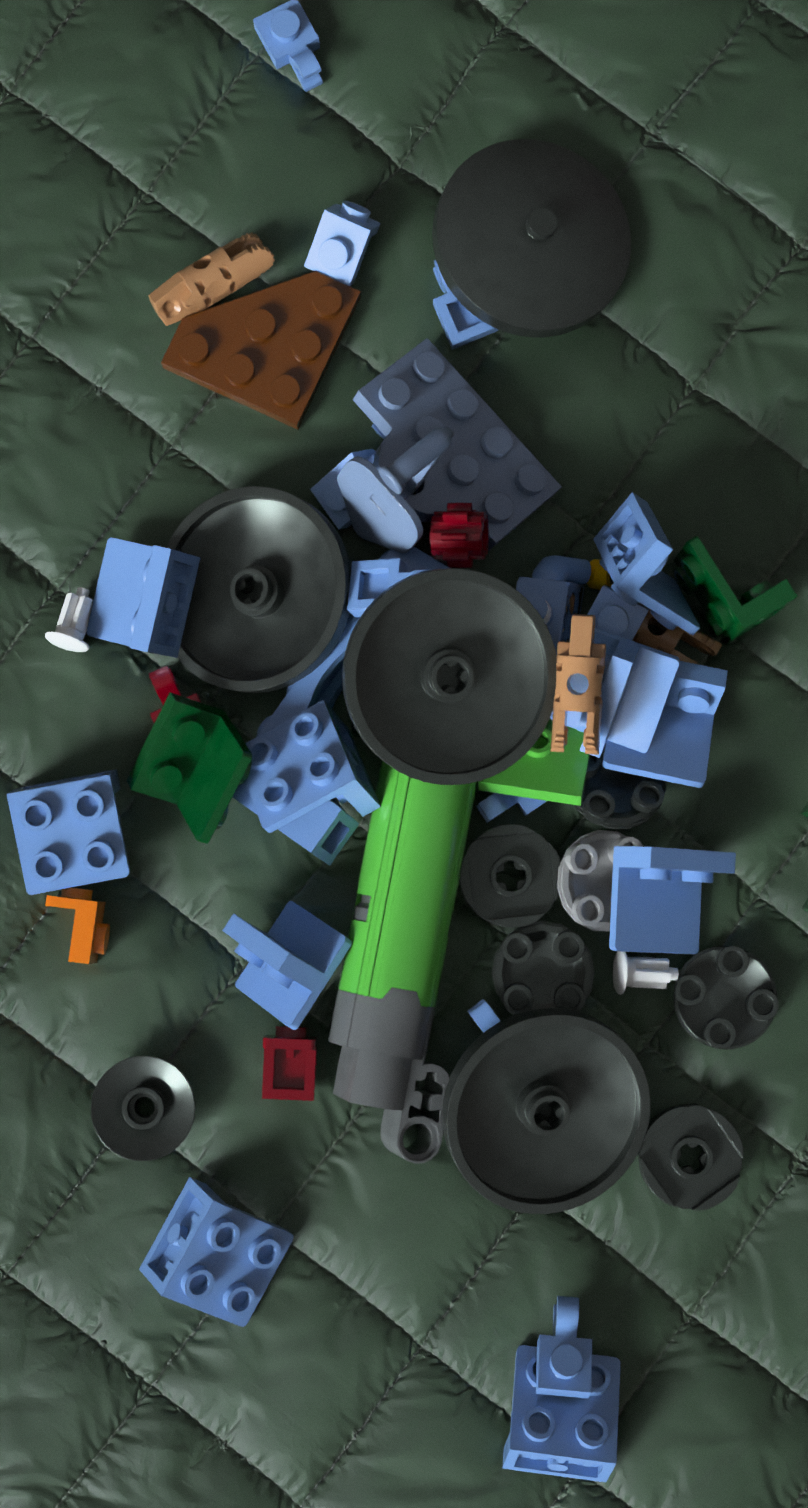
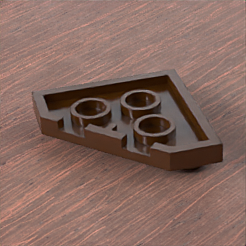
M314 271L184 317L161 361L162 367L298 430L361 299V291Z

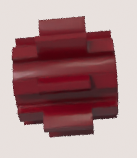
M447 503V511H434L430 528L431 553L434 559L447 561L449 568H472L473 559H486L489 549V520L486 511L473 510L472 503Z

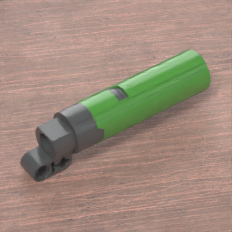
M381 760L375 792L381 807L371 813L356 891L357 897L348 933V938L352 941V945L343 959L328 1038L329 1042L342 1046L333 1094L350 1103L384 1109L381 1123V1139L384 1146L390 1152L406 1161L420 1164L431 1160L438 1153L443 1137L442 1107L449 1075L442 1067L427 1062L426 1055L477 782L462 785L427 783L402 774ZM426 1078L425 1086L416 1087L415 1089L416 1080L422 1081ZM410 1106L418 1109L422 1107L421 1114L410 1110ZM417 1124L418 1136L416 1141L412 1145L404 1147L403 1136L409 1126Z

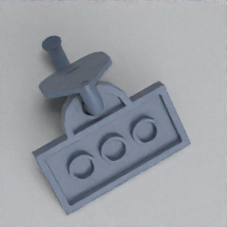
M428 338L363 386L353 398L357 406L386 437L376 450L373 464L362 457H353L344 465L337 476L338 485L354 531L365 540L400 553H407L423 535L421 522H431L434 511H447V503H472L473 510L486 511V515H488V550L490 551L562 488ZM418 489V494L413 495L414 492Z

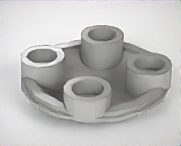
M595 830L580 836L566 850L558 867L557 889L563 908L576 923L592 931H610L614 846L643 847L638 839L627 837L617 831Z

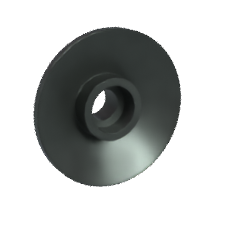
M134 1056L113 1065L98 1081L91 1099V1119L95 1132L101 1142L116 1155L133 1161L156 1160L173 1152L189 1134L195 1117L194 1093L185 1075L172 1063L154 1056ZM148 1097L152 1099L155 1104V1110L152 1115L144 1116L138 1112L136 1105L139 1098Z

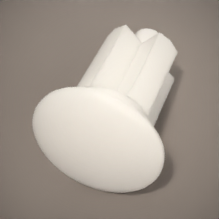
M78 587L76 594H66L55 632L45 633V638L53 645L73 652H86L89 650V645L83 641L93 605V600L88 597L90 593L88 589Z
M617 951L613 962V984L615 991L622 995L626 987L666 989L667 983H670V980L678 979V968L669 967L670 961L668 958L627 957L626 952Z

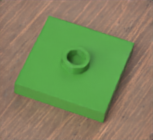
M550 718L543 733L531 749L506 770L490 778L478 781V790L581 806L590 754L580 751L584 733L567 726L568 743L565 746L564 752H552V720Z

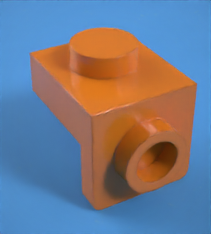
M66 888L61 890V896L47 895L45 906L75 909L68 962L94 964L97 963L98 954H106L110 936V924L103 923L105 902L92 901L93 890Z

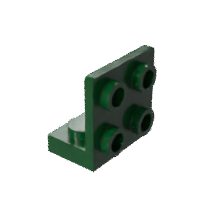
M698 536L688 540L674 559L677 567L673 569V573L678 584L687 595L695 594L704 609L700 612L704 625L713 637L721 636L726 645L777 615L798 597L788 580L785 579L774 587L770 585L768 580H765L740 596L741 599L738 600Z
M170 692L126 781L133 791L177 804L195 839L198 842L208 844L215 830L221 828L228 815L229 803L238 785L243 784L249 776L252 765V753L223 710Z

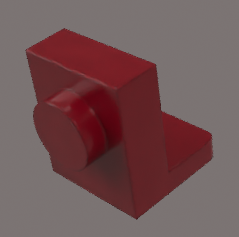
M275 1026V1035H265L263 1037L262 1099L315 1100L318 1037L306 1036L307 1027L299 1026L298 1029L293 1030L288 1026Z

